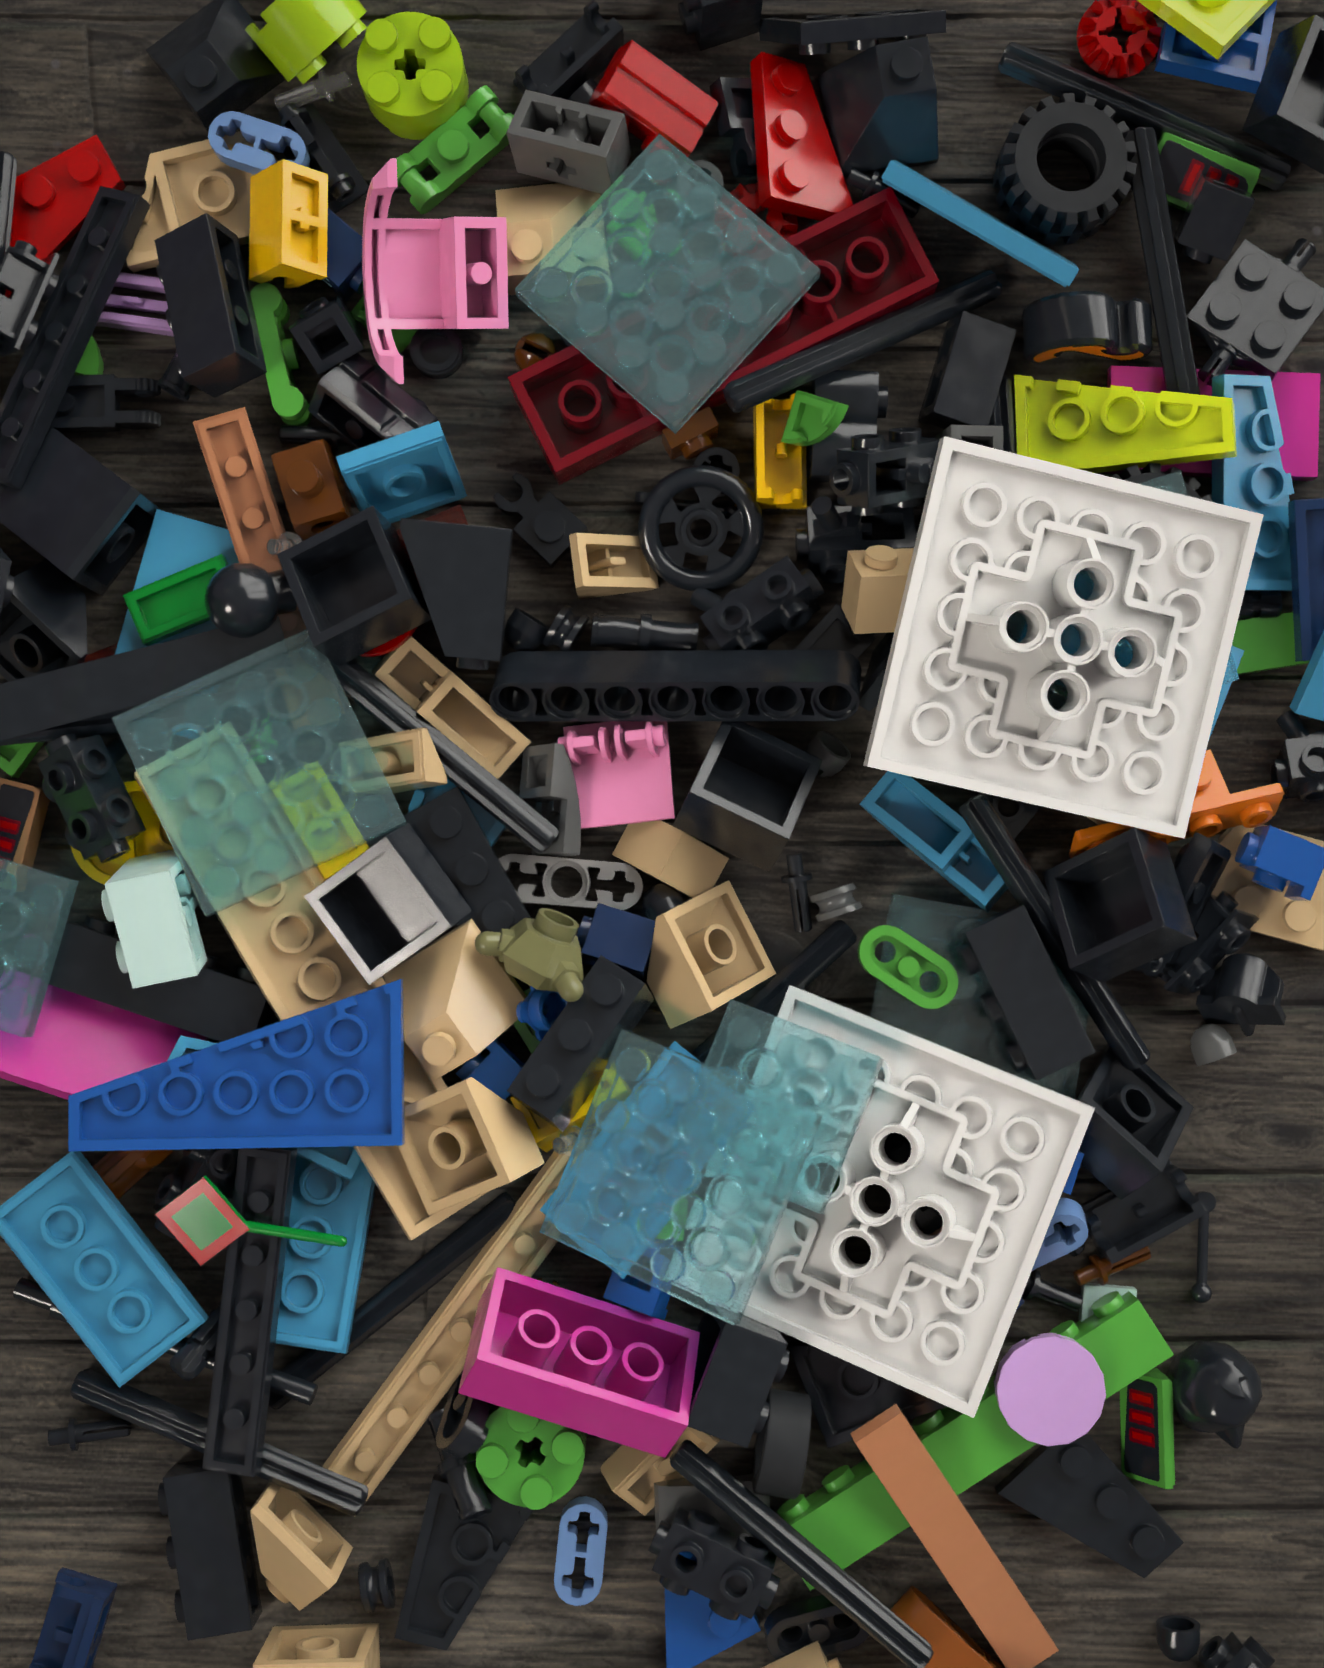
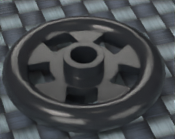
M708 465L681 468L660 480L646 497L638 521L639 543L647 563L663 580L675 587L688 591H695L697 588L713 591L726 587L738 580L756 560L764 536L762 510L759 503L756 502V496L752 490L733 473ZM694 487L700 499L699 502L692 503L682 511H679L673 497L686 489ZM721 492L730 497L737 506V509L728 518H725L723 513L716 506L712 505V501ZM697 519H705L711 525L710 532L704 537H696L691 533V525ZM675 522V536L678 543L662 546L659 536V524ZM727 531L742 537L741 543L732 557L718 551L726 539ZM689 552L698 556L707 555L706 571L684 568L685 553Z

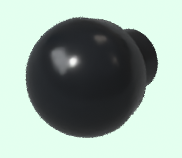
M232 563L221 568L212 576L205 591V607L210 620L222 632L239 638L253 637L267 630L276 621L278 615L293 612L297 609L296 601L283 569L267 572L264 568L252 563Z

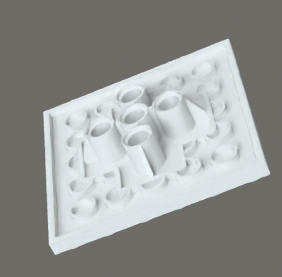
M944 436L940 438L863 766L1185 839L1264 514ZM1081 570L1086 571L1094 582L1092 594L1086 600L1080 598L1074 589V579ZM1014 612L1022 614L1028 624L1025 638L1018 643L1008 636L1006 630L1007 621ZM1068 625L1074 626L1081 637L1080 646L1073 655L1067 654L1061 645V634ZM1122 638H1126L1133 647V658L1126 667H1121L1115 658V647ZM1056 680L1062 681L1068 691L1065 704L1058 710L1053 709L1047 699L1048 689Z
M789 985L746 1095V1098L759 1109L723 1154L673 1284L974 1418L1095 1107ZM889 1134H902L910 1142L911 1155L907 1162L897 1163L886 1155L884 1144ZM820 1163L831 1164L838 1171L840 1182L835 1192L824 1191L817 1185L815 1170ZM869 1185H880L890 1194L891 1205L887 1213H875L866 1205L864 1196ZM919 1207H932L940 1213L943 1227L939 1234L927 1235L919 1230L915 1222V1215ZM858 1236L867 1241L871 1250L868 1263L858 1264L848 1258L845 1251V1243L848 1237Z

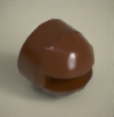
M533 332L524 335L517 342L514 356L517 367L521 371L543 360L537 355L523 350L526 345L533 346L547 353V357L555 354L556 349L551 339L546 335Z

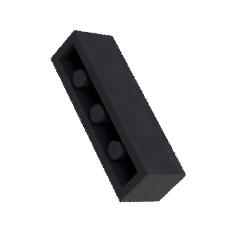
M86 915L84 922L65 923L45 982L46 984L220 1042L267 1026L272 1008L247 967L237 965L235 973L216 967L218 958L206 953L208 961L197 976L133 989L129 973H122L117 962L116 943L120 940L118 934L115 933V923L91 915Z

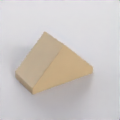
M573 533L569 535L578 599L659 588L657 574L647 563L642 553L638 536Z
M661 820L628 824L612 853L613 856L691 898L712 889L729 860L728 857Z

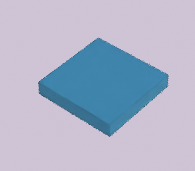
M439 421L336 456L342 476L359 511L361 512L373 505L390 524L401 520V518H408L467 496Z

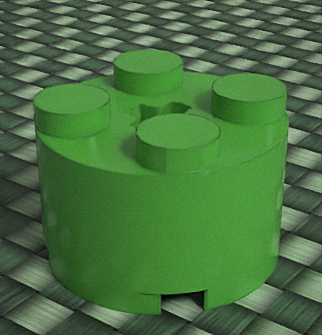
M491 1405L485 1425L489 1429L488 1435L481 1448L476 1452V1467L488 1488L505 1502L532 1510L545 1508L550 1503L563 1497L574 1486L582 1471L586 1450V1433L498 1405ZM534 1437L542 1441L540 1449L534 1448L530 1452L523 1448V1443L531 1442Z

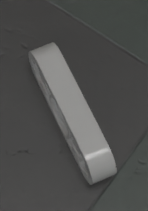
M508 854L499 858L506 872L510 870L511 863L515 862L520 863V871L526 874L538 875L537 863L548 865L542 880L545 892L544 897L534 896L537 885H519L517 893L522 902L585 908H597L598 903L619 910H625L638 902L643 891V882L640 874L635 868L625 863L524 854ZM562 867H573L582 877L580 891L570 898H563L557 895L552 888V876ZM600 868L597 880L609 881L614 880L615 872H625L626 881L632 882L635 885L634 892L625 893L623 902L613 901L612 892L596 890L598 900L587 901L586 896L591 886L588 869Z

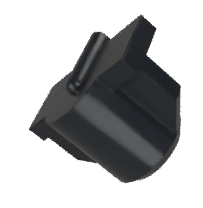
M1236 953L1226 957L1223 960L1222 966L1215 970L1211 981L1200 990V995L1197 996L1196 1005L1206 1024H1239L1245 1036H1251L1254 1033L1255 1025H1285L1286 1015L1280 1005L1284 989L1282 979L1264 960L1249 953Z

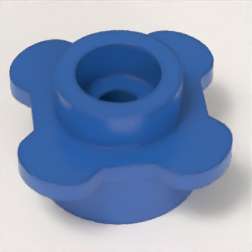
M530 986L531 991L528 996L517 1005L516 1015L521 1023H528L535 1030L536 1038L541 1041L568 1002L558 992L537 990Z

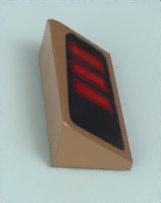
M0 778V888L16 892H27L50 800L45 796L41 787Z

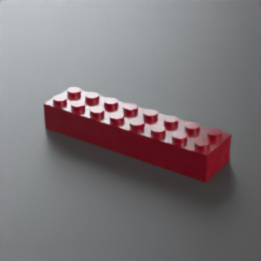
M889 187L509 376L508 380L512 394L558 485H561L661 435L663 429L710 406L713 409L725 403L723 390L729 382L933 294L938 286L939 279L892 187Z

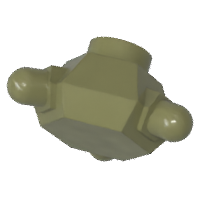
M540 908L535 919L524 918L510 929L501 928L499 932L484 931L476 937L475 948L480 954L499 957V961L504 962L506 973L533 988L558 992L567 1002H575L583 995L582 981L584 978L581 947L576 936L579 924L566 914L549 908Z

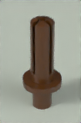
M1146 1246L1113 1265L1105 1258L1100 1259L1096 1254L1089 1256L1090 1265L1075 1270L1073 1274L1079 1286L1097 1280L1100 1285L1104 1286L1109 1283L1108 1276L1149 1260L1151 1252L1149 1247Z

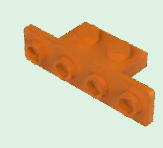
M1211 749L1206 750L1185 839L1193 837L1195 832L1210 838L1223 829L1240 825L1246 828H1253L1265 824L1276 815L1284 795L1281 784L1274 783L1230 794ZM1110 822L1080 829L1074 833L1069 853L1070 858L1134 827ZM1139 829L1167 845L1170 842L1183 839Z

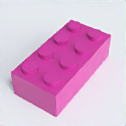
M497 1267L478 1302L458 1393L665 1458L688 1426L700 1332Z

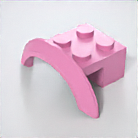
M391 158L372 178L367 192L363 217L362 276L367 330L374 357L378 365L394 382L404 384L403 356L399 354L391 329H509L506 217L387 218L392 194L398 188L397 159Z

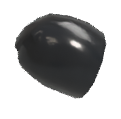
M1196 1341L1174 1357L1166 1373V1376L1172 1381L1173 1414L1187 1428L1198 1432L1215 1433L1231 1447L1238 1449L1241 1446L1245 1424L1254 1415L1263 1396L1260 1376L1253 1363L1232 1346L1219 1342Z

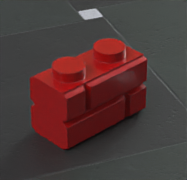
M631 40L620 47L614 54L604 72L603 78L599 81L589 99V104L624 113L628 131L643 141L641 145L643 152L652 159L667 164L669 160L673 163L681 161L692 153L703 133V129L707 126L715 112L718 101Z

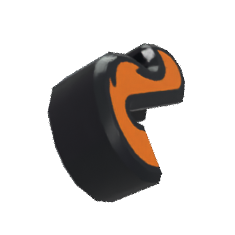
M1063 292L1035 300L1023 310V357L1035 364L1059 357L1062 352H1077L1116 361H1133L1148 356L1153 350L1151 305L1139 298L1116 302L1108 294L1102 292Z

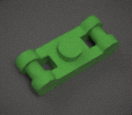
M487 85L477 89L462 108L409 153H404L396 158L398 187L403 186L411 195L410 203L420 214H425L432 210L509 144L506 132L514 115L512 113L505 114L497 105L499 98ZM483 119L490 127V131L480 139L472 128ZM430 165L438 176L433 180L426 181L420 175V172Z
M260 283L251 290L250 295L267 373L265 374L272 405L286 425L307 426L312 419V414L308 411L310 404L296 388L293 374L294 370L301 369L299 354L293 337L286 339L283 326L289 320L290 309L274 285Z

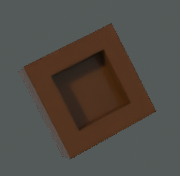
M710 406L662 430V443L671 460L681 455L686 460H690L714 446L711 440L718 437L719 424Z

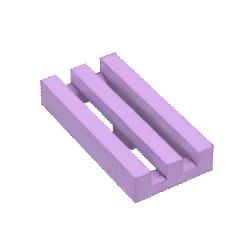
M120 272L114 287L165 294L164 286L159 277ZM110 294L105 304L108 307L166 314L168 309L167 301ZM102 311L96 326L174 336L167 320Z

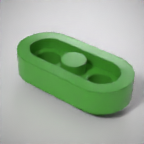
M878 925L866 931L861 937L857 953L859 962L864 970L915 1005L926 1009H937L947 1005L956 995L958 975L953 965L903 930L891 925ZM882 941L889 942L894 950L892 958L886 962L879 961L875 956V948ZM932 971L938 978V984L934 990L926 992L920 987L919 980L923 973Z

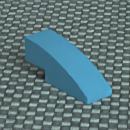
M887 771L860 803L861 807L904 845L986 913L1008 889L964 818L911 776Z

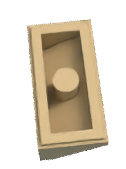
M427 728L411 729L339 743L342 796L369 798L448 784L445 769Z
M687 1427L665 1458L621 1445L602 1464L601 1472L611 1490L645 1516L655 1506L654 1483L683 1478L670 1464V1457L678 1445L684 1440H690L707 1454L720 1440L718 1437Z

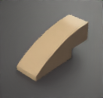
M412 636L399 648L387 653L371 670L376 677L433 727L444 734L497 779L502 776L531 743L511 723L498 716L485 700Z

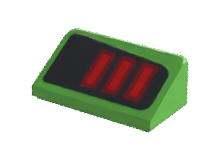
M1163 133L1158 140L1168 205L1182 211L1186 210L1202 174L1252 193L1261 173V169L1170 133Z
M1153 1368L1119 1390L1121 1468L1123 1474L1131 1479L1163 1489H1173V1485H1175L1172 1381L1158 1368Z

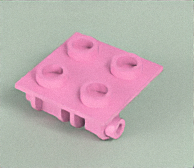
M609 721L563 727L564 737L558 738V744L564 745L575 777L579 798L581 829L675 819L667 721Z

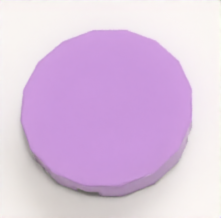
M1051 1332L1038 1334L1039 1336H1034L1027 1340L1023 1339L1012 1345L999 1362L994 1381L998 1407L1010 1428L1027 1441L1045 1446L1069 1444L1087 1434L1100 1418L1106 1398L1104 1374L1093 1355L1073 1338Z

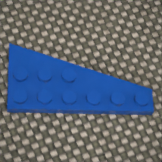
M403 979L69 1095L68 1152L404 1145Z

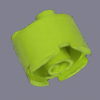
M275 0L260 14L267 24L260 30L255 23H251L246 27L245 31L288 82L296 76L302 84H305L327 64V61L321 55L326 48L336 40L343 49L367 28L360 19L367 10L359 0Z
M400 12L384 19H376L368 25L357 55V73L369 109L376 119L398 137L423 140L440 125L447 122L468 100V78L460 45L444 20L424 13ZM416 74V79L409 80L410 75Z

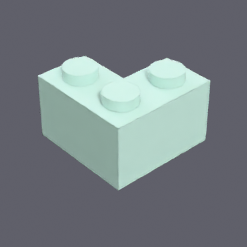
M177 849L129 858L104 884L105 889L102 890L101 894L104 914L109 922H115L120 940L116 943V958L122 973H129L133 989L197 976L208 960L194 909L205 895L187 867L184 857Z

